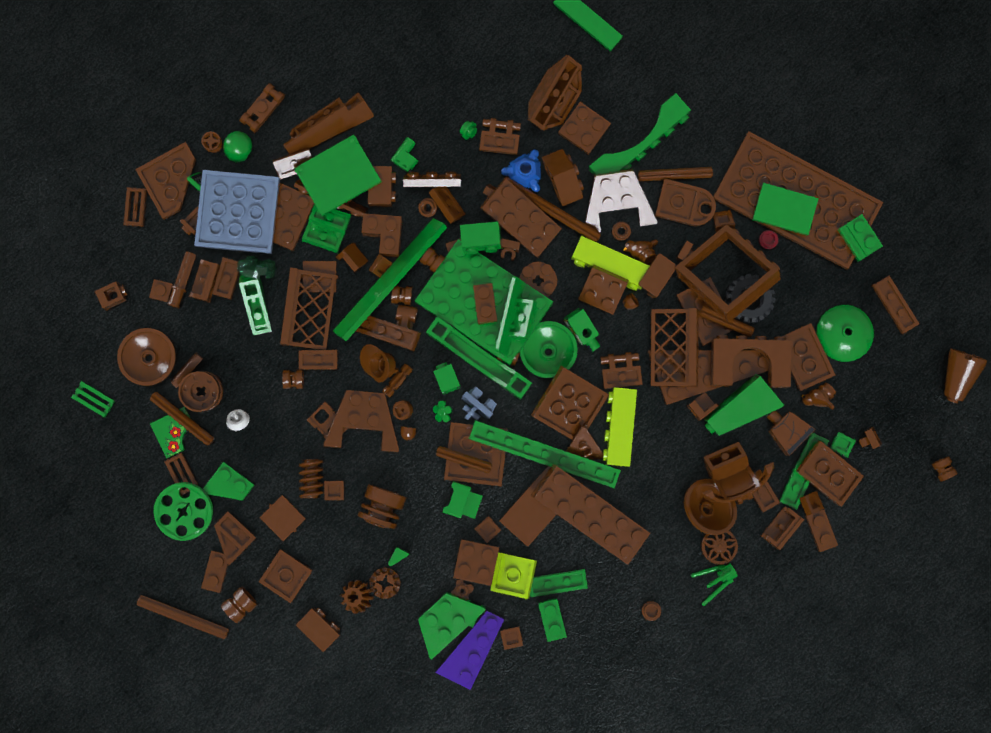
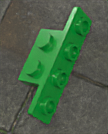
M512 277L509 284V293L504 305L500 331L495 343V350L505 356L508 355L512 338L529 339L537 305L535 300L521 299L525 283L518 277Z

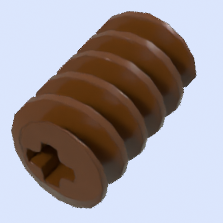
M304 459V463L299 464V467L304 468L303 471L299 472V475L305 478L300 479L299 482L305 484V486L300 487L299 490L305 493L299 495V498H320L318 495L323 494L324 491L318 488L323 486L324 483L318 482V480L324 478V476L318 474V472L323 470L318 464L323 463V460Z

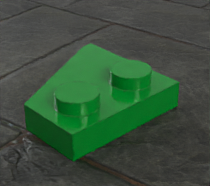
M223 462L203 490L209 495L244 500L255 484Z

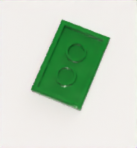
M763 183L752 220L808 236L819 198Z

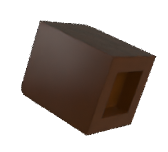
M704 392L688 404L687 407L697 420L700 421L716 409L718 404H714Z

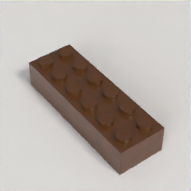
M554 464L531 495L627 565H629L650 535L643 527Z

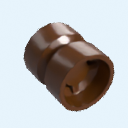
M240 587L233 593V599L225 600L221 604V608L231 620L238 624L244 618L245 611L251 612L258 603L245 588Z

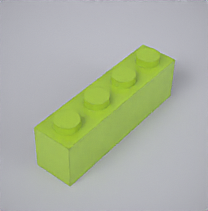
M581 236L571 260H574V264L584 268L587 266L592 268L593 265H596L628 279L626 287L635 291L642 289L638 283L650 267Z
M614 387L612 392H609L608 403H611V411H607L606 422H609V430H605L604 441H608L607 449L603 450V460L606 461V465L630 467L637 390Z

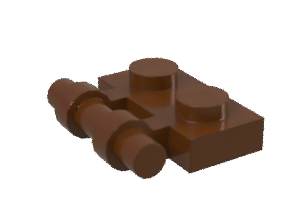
M491 118V120L483 119L482 126L490 127V130L482 131L480 151L517 155L519 135L512 134V130L520 131L521 123L513 122L514 120H508V122L498 121L497 118ZM501 128L507 129L506 133L495 132V129Z
M625 352L622 355L608 354V356L600 357L601 364H609V369L602 370L604 389L643 385L641 367L632 365V361L639 360V353ZM626 362V367L615 368V363Z

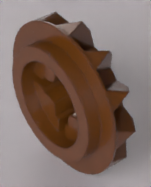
M380 568L372 574L370 589L373 590L372 592L375 596L381 599H388L399 591L400 578L394 570ZM387 575V582L393 584V586H386L383 592L382 585L377 583V581H383Z

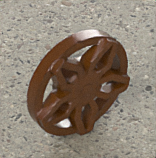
M730 531L725 533L732 539L724 540V534H721L722 538H718V535H715V540L707 538L708 534L703 537L701 549L704 557L709 562L722 565L730 562L736 556L738 543ZM706 540L712 541V545L707 543ZM727 542H733V544L728 546ZM705 545H706L708 548H712V549L709 551V554L706 553ZM732 547H734V551L731 556L730 551L727 549H731ZM712 552L716 553L713 558H711ZM724 552L728 554L729 559L723 555ZM720 554L721 558H723L725 561H716L715 559L718 558Z

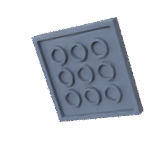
M203 170L194 246L272 254L280 178Z

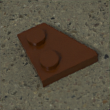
M229 512L214 525L229 565L256 539Z

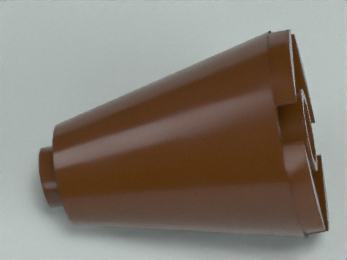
M950 349L944 395L947 396L948 401L958 404V401L965 399L987 365L986 359L960 350Z

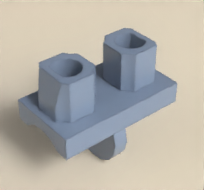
M476 386L469 392L466 391L461 398L468 404L463 407V410L468 413L465 418L469 420L472 416L478 421L482 416L488 421L493 415L492 412L497 404L490 398L484 404H481L478 399L483 392Z

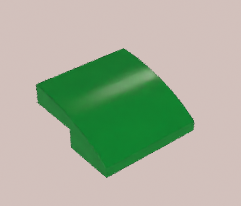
M314 204L302 241L338 253L351 214L334 209L321 216Z

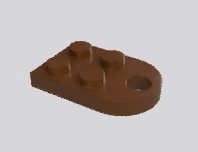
M664 179L655 216L691 226H701L709 222L714 216L716 203L712 194L703 188ZM703 204L710 206L711 212L709 214L701 212L700 208Z

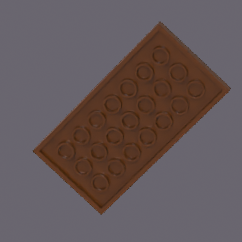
M749 131L713 196L716 201L750 219L753 218L763 183L819 198L808 236L761 222L757 223L846 270L849 269L855 256L840 235L838 229L863 214L871 227L883 204L882 201Z

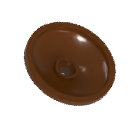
M141 328L131 332L123 339L118 349L117 361L122 374L129 381L142 386H151L162 382L170 375L175 365L176 352L173 343L164 333L152 328ZM152 355V360L148 362L147 356Z
M712 479L698 480L686 491L684 497L685 512L690 522L701 532L708 535L724 534L735 524L737 518L736 502L714 503L704 498L703 492L711 489L716 494L720 493Z

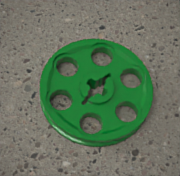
M179 482L168 486L159 494L154 505V518L157 526L166 536L175 540L186 541L200 536L208 528L213 517V505L209 495L198 485L189 482ZM182 487L190 490L189 497L181 496L180 489ZM163 496H171L173 499L172 504L165 505L162 501ZM199 498L206 501L205 508H198L196 500ZM188 503H190L186 510L188 515L184 514L179 518V520H177L181 513V510L179 508L182 509L186 507ZM163 514H168L171 517L170 524H164L161 521ZM195 518H202L205 522L204 526L197 527L194 523ZM179 525L187 528L186 535L178 534L177 527Z

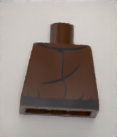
M776 410L767 415V418L774 424L768 432L786 456H790L815 430L790 411L786 412L783 416Z

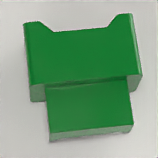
M453 481L451 486L454 491L450 503L444 507L443 513L460 519L462 515L475 519L483 496L470 492L471 487Z

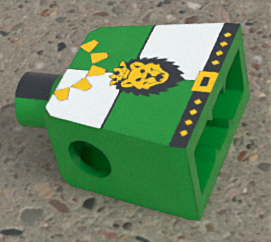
M577 308L562 318L579 344H586L590 352L600 347L595 338L599 333L584 309ZM584 329L587 330V334L585 336H583L582 334Z

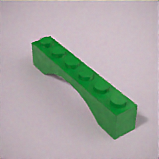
M675 93L662 104L655 127L642 142L623 152L603 154L589 166L588 170L593 176L629 170L632 167L631 163L635 159L637 161L641 160L646 155L645 151L648 148L654 149L661 142L660 138L664 135L668 137L675 131L674 127L678 123L680 125L685 123L690 118L688 115L691 109Z
M438 316L426 331L427 335L521 400L531 386L532 382L481 349Z

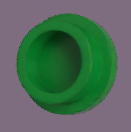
M466 121L460 129V134L466 140L473 138L477 132L476 123Z

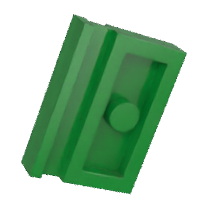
M863 214L838 229L858 262L883 246Z

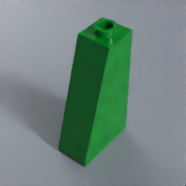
M755 374L703 419L706 421L705 427L711 434L715 432L720 436L780 409L784 404L762 377Z

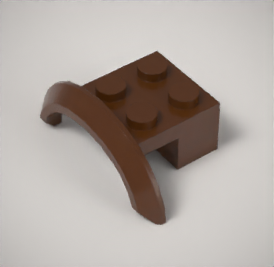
M739 442L705 456L704 461L706 470L720 494L714 493L711 489L702 494L705 499L714 503H727L742 499L760 489L767 482L774 470V462L765 465L763 473L757 479L749 466L747 455Z

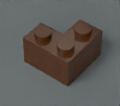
M561 149L542 157L546 173L552 181L556 196L561 205L565 206L582 199L581 190H584L581 180L577 178L579 171L576 164H573L570 154L566 155L564 150Z
M363 214V236L380 237V255L396 258L400 256L402 217Z

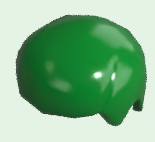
M241 131L231 132L223 143L225 156L230 161H245L252 151L251 138Z

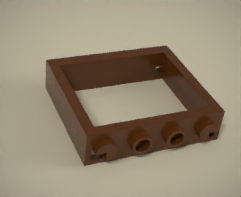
M727 224L675 267L678 278L728 323L781 280L779 266L775 262H770L762 251H757L748 239L744 240L735 228L732 229ZM728 239L767 272L729 305L691 272L695 266Z

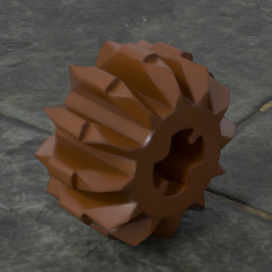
M356 580L355 583L350 581L348 586L342 588L345 593L340 595L344 597L341 604L346 605L345 610H352V613L356 614L359 611L365 612L366 607L371 606L369 600L374 598L369 594L373 590L367 589V583H362L361 580Z

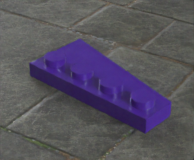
M486 611L436 673L471 690L504 618Z

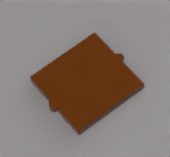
M303 261V270L336 275L337 262ZM301 275L305 288L314 282L309 275ZM323 277L318 281L324 291L331 286L332 278ZM335 279L334 293H336V279ZM316 284L307 290L309 293H322Z
M283 495L273 505L270 504L269 509L260 517L282 541L292 532H296V528L306 519Z

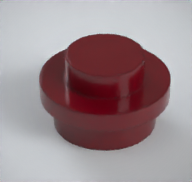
M766 230L761 233L759 243L765 249H772L778 244V236L774 231Z

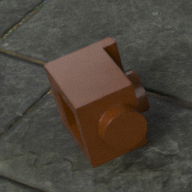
M113 282L95 291L102 308L105 310H109L127 301L125 296L128 295L125 286L120 285L118 282ZM117 293V298L112 299V294Z

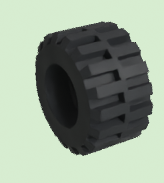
M747 274L733 281L727 288L724 302L728 305L739 297L742 290L748 289L760 279L759 275L751 276V274ZM770 288L759 297L760 304L755 310L745 309L735 319L745 324H754L767 317L774 307V290Z

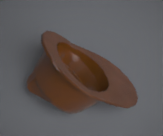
M367 344L362 348L360 353L361 366L378 383L384 382L386 378L399 371L393 355L381 351L372 344Z

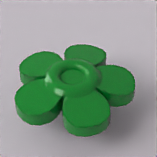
M439 401L438 405L433 407V412L436 414L435 419L438 422L442 420L449 422L450 416L448 414L452 413L451 406H446L445 401Z

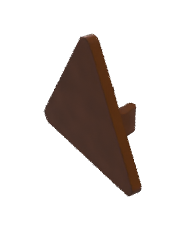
M581 426L566 451L588 459H603L602 450L587 428Z

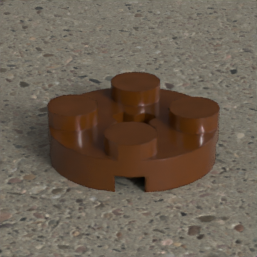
M543 262L530 263L523 268L519 277L524 283L547 298L554 292L557 286L555 271L549 264ZM536 276H539L540 279L544 280V282H541L540 286H537V284L533 283L532 281L536 279Z

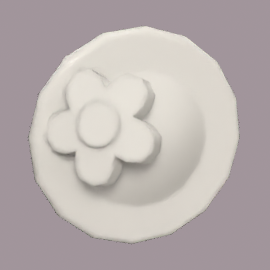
M243 410L231 411L227 416V427L234 431L244 429L248 425L250 417Z

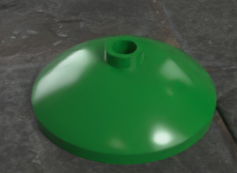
M839 305L829 309L822 315L817 324L816 334L828 357L840 362H850L861 358L870 349L874 338V329L871 320L861 309L851 305ZM845 329L851 331L849 336L845 334Z
M553 321L540 322L520 350V357L524 366L532 374L541 378H554L561 366L568 370L573 366L577 357V342L572 332L564 325ZM547 349H550L552 351V354L546 355L545 351Z

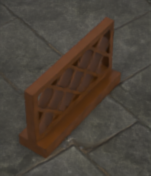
M290 268L280 345L326 350L336 279L335 274ZM301 274L309 275L314 282L305 288L300 282ZM323 277L332 278L331 286L324 291L318 281ZM316 284L322 293L313 299L307 290ZM305 292L311 301L302 307L298 302V296ZM324 294L329 302L325 308L321 309L315 300ZM311 303H314L319 309V312L313 317H310L305 311V308ZM303 311L309 320L300 326L295 318L298 313ZM322 313L326 318V324L319 328L313 319ZM311 321L317 331L308 337L302 327ZM295 324L298 326L296 330H294ZM325 327V333L323 334L321 330ZM300 329L306 339L301 343L292 342L293 334ZM319 332L324 338L323 346L315 345L310 338Z
M697 308L651 309V386L698 387L699 310ZM686 313V321L679 326L673 318L677 314ZM656 314H665L669 319L660 326L656 322ZM670 321L678 327L671 336L663 329ZM662 330L669 338L660 346L656 342V335ZM680 330L686 335V340L681 345L673 339ZM670 340L678 346L671 355L663 349ZM681 349L686 355V359L679 365L672 357ZM660 350L668 356L661 365L656 361V354ZM670 359L678 366L671 374L663 368ZM662 369L668 377L663 382H655V374ZM681 369L685 373V382H677L672 376Z

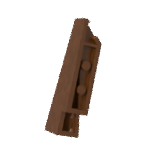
M359 92L345 103L340 98H337L294 127L290 132L291 140L284 143V147L289 154L307 148L310 149L373 118L374 115Z

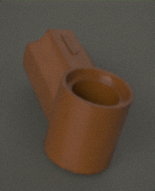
M398 304L396 325L412 330L413 324L416 321L417 307Z

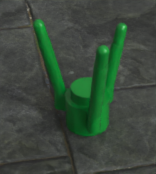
M730 563L691 574V577H696L719 570L717 572L718 578L707 584V588L720 581L724 582L702 603L703 606L710 602L727 585L734 582L733 579L737 577V573Z

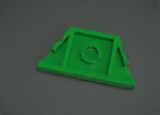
M446 592L418 618L430 659L432 660L486 610V607Z

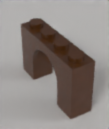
M717 335L716 339L711 340V386H732L734 358L741 350L754 349L762 353L767 360L768 386L770 388L791 387V340H786V337H774V340H767L766 336H755V339H747V336H736V339H728L727 335Z

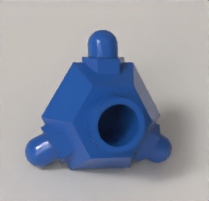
M532 150L530 154H523L510 162L508 167L502 168L501 174L509 176L511 180L525 188L531 187L533 192H538L540 190L538 182L541 179L540 162L537 158L539 152Z

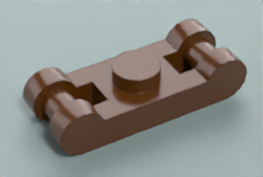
M271 83L264 88L261 95L239 120L242 124H247L254 133L259 130L285 97V94L275 90V86ZM269 95L274 98L272 102L267 100ZM254 114L258 117L256 121L251 119Z

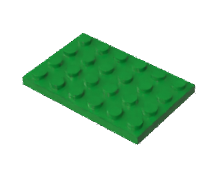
M458 239L445 257V260L440 264L418 295L415 303L436 317L438 316L508 365H511L528 340L512 338L507 356L495 350V343L500 331V322L504 314V305L509 293V284L512 277L515 276L479 252L477 254L463 252L461 241ZM492 283L497 322L478 324L473 285ZM525 283L521 299L535 300L537 302L530 331L531 336L552 306L553 301Z

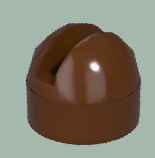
M633 293L624 297L623 304L626 309L632 310L639 306L638 299Z
M401 426L402 438L412 440L416 435V428Z

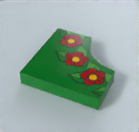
M186 407L179 409L191 419ZM167 415L150 424L166 458H170L185 450L183 441L187 429L171 416Z

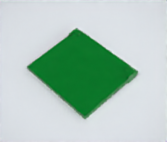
M354 134L294 168L295 173L299 176L321 216L382 182Z

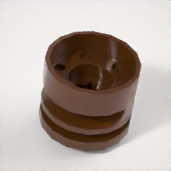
M196 371L189 373L182 379L179 384L178 395L184 407L191 411L202 412L211 410L220 403L223 398L224 389L220 379L213 373ZM199 387H200V388H204V387L206 388V389H205L206 395H204V394H203V395H200V394H199V393H200Z
M369 484L364 497L372 501L371 505L362 503L361 507L367 509L368 513L359 511L358 516L375 526L396 529L397 524L389 520L390 518L399 520V516L392 511L393 509L402 510L406 497Z

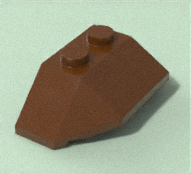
M566 55L547 70L528 102V120L543 131L563 124L582 91V65L569 55Z

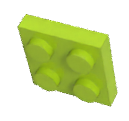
M498 553L490 591L529 599L537 561Z

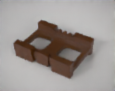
M326 401L307 419L315 429L318 428L325 435V439L328 435V429L331 427L336 416V412L333 411L334 409ZM321 409H324L329 414V418L323 424H320L315 419V415ZM343 428L342 435L348 428Z

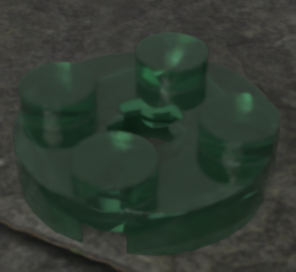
M246 256V260H239L237 262L236 271L240 270V274L243 276L260 279V275H266V279L275 276V261L257 260L258 258L255 256Z

